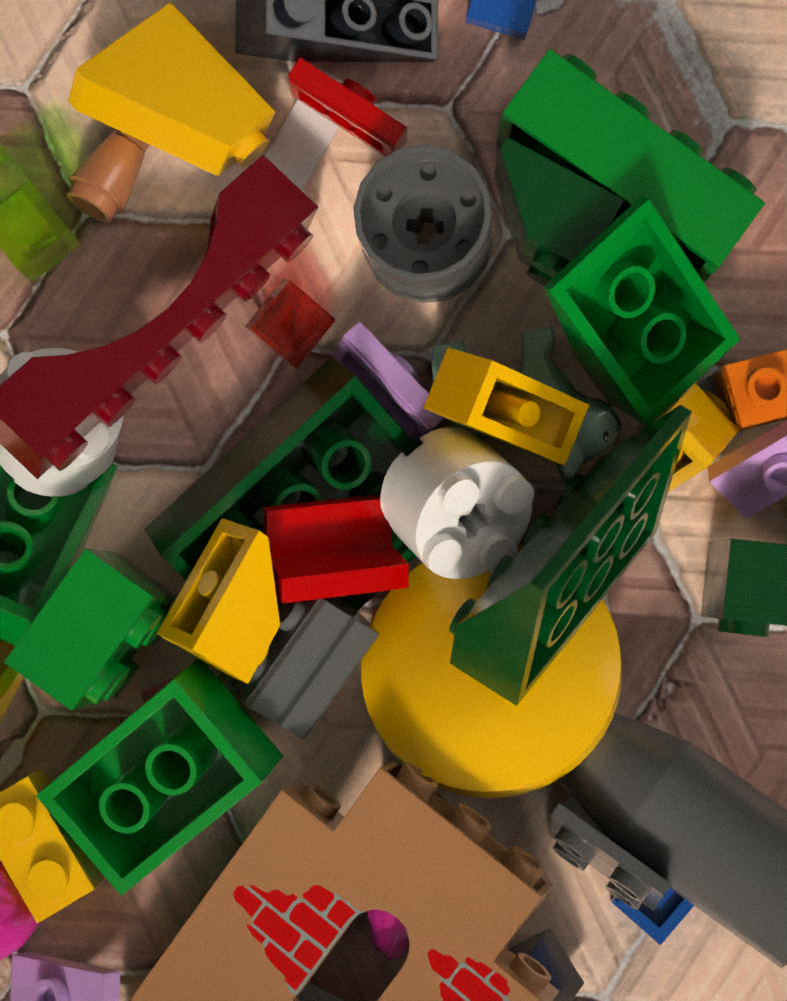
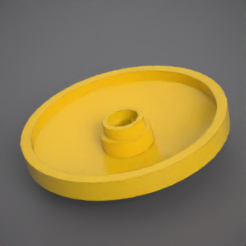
M518 544V545H517L518 553H519V552L522 550V548L524 547V546L521 545V544ZM422 563L409 572V588L391 590L380 604L371 621V625L379 632V635L361 659V682L366 707L375 728L386 746L403 765L406 762H411L423 771L422 775L425 777L430 776L438 783V788L469 797L504 798L522 795L547 786L568 774L594 750L612 721L620 696L622 683L621 650L617 630L605 602L602 600L516 706L450 664L454 635L449 632L450 624L466 600L471 598L477 602L486 592L487 583L492 573L487 571L470 578L450 579L435 574Z

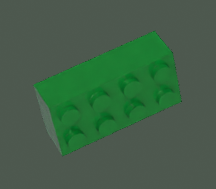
M549 48L503 111L496 144L501 147L506 137L624 199L612 223L641 196L649 198L702 281L705 282L721 266L765 205L763 200L754 195L757 191L755 185L741 173L731 168H724L721 171L702 158V148L688 135L678 130H671L670 133H667L648 119L650 116L648 109L633 96L621 91L614 95L595 81L597 75L594 70L580 58L568 53L562 58Z

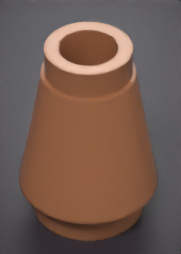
M114 129L69 177V181L72 184L67 193L69 201L87 215L102 222H111L116 213H123L125 211L149 144Z

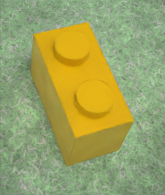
M43 768L0 792V861L37 924L90 893L105 879V876L36 797L39 792L51 783Z

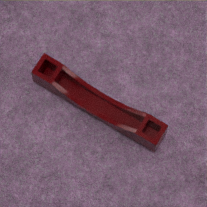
M264 155L259 157L219 193L209 222L208 244L204 260L191 283L164 312L139 330L105 346L68 355L32 357L0 385V444L36 479H39L53 465L59 471L64 470L84 451L88 445V441L84 437L101 421L107 427L116 423L134 404L136 398L132 393L147 379L153 384L163 380L181 360L182 356L178 351L193 337L199 343L209 338L227 317L223 310L237 297L243 302L250 300L266 284L271 276L267 270L278 259L282 257L289 263L306 248L314 236L308 229L318 210V206Z

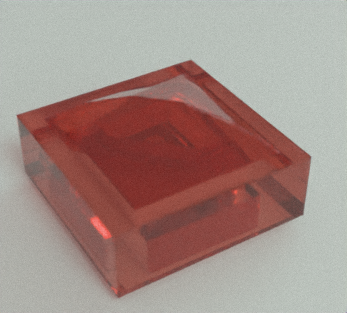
M283 278L244 327L290 366L297 369L336 319L291 280Z

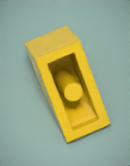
M448 347L423 409L565 466L589 404L493 360Z
M696 383L690 386L653 421L655 422L679 405L692 411L668 492L706 469L739 431L730 420L731 415L724 402L712 392L702 391Z
M222 518L156 633L211 668L247 684L257 667L265 659L269 645L280 627L268 536L259 530Z

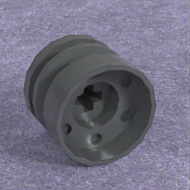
M432 145L400 148L377 161L361 181L353 207L356 235L362 247L365 260L377 281L397 297L419 303L446 301L471 288L486 269L493 246L489 191L476 168L456 152ZM423 223H434L436 234H432L430 244H419L417 233H421Z

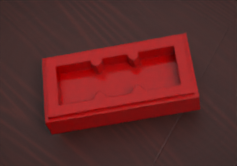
M301 57L298 59L288 74L291 95L385 157L404 147L407 142V126L374 106L377 99L369 90L348 78L341 84Z

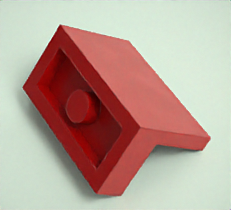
M381 494L263 507L264 534L269 539L276 596L282 604L409 588V563L392 547V528L385 519L381 509Z

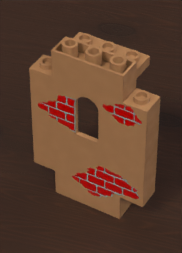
M395 761L380 767L345 816L338 812L341 805L328 791L312 783L306 786L300 782L279 792L129 1001H300L297 999L298 995L353 920L360 913L369 910L386 911L397 917L405 927L409 938V954L403 967L377 1001H553L559 990L549 983L551 975L546 968L525 953L519 952L516 956L507 949L520 929L535 915L549 896L547 893L553 885L542 877L545 869L536 858L518 846H512L508 850L488 834L491 825L482 815L462 803L454 807L435 792L439 786L438 783L430 776L425 777L422 775L423 771L414 763L406 762L402 765Z

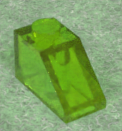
M1 145L0 248L17 270L31 282H34L80 246L81 242L5 147Z

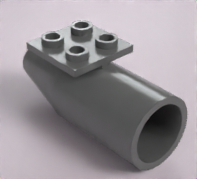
M614 713L609 727L594 750L577 767L557 780L570 796L564 805L559 803L551 814L548 835L556 841L552 849L565 861L581 871H584L590 864L610 880L605 886L606 889L634 910H638L643 903L654 911L668 889H672L782 969L787 964V809L690 741Z

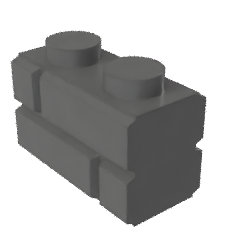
M334 597L283 604L279 600L277 604L280 627L269 645L265 659L257 667L248 684L236 678L231 683L244 704L271 721L277 722L281 727L302 739L307 737L379 635V632L362 614Z

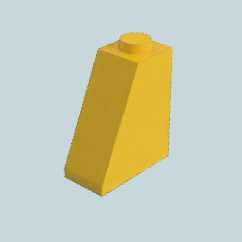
M171 2L76 68L68 102L76 111L216 176L222 174L236 162L241 167L247 166L263 152L269 143L265 134L275 114L274 109Z

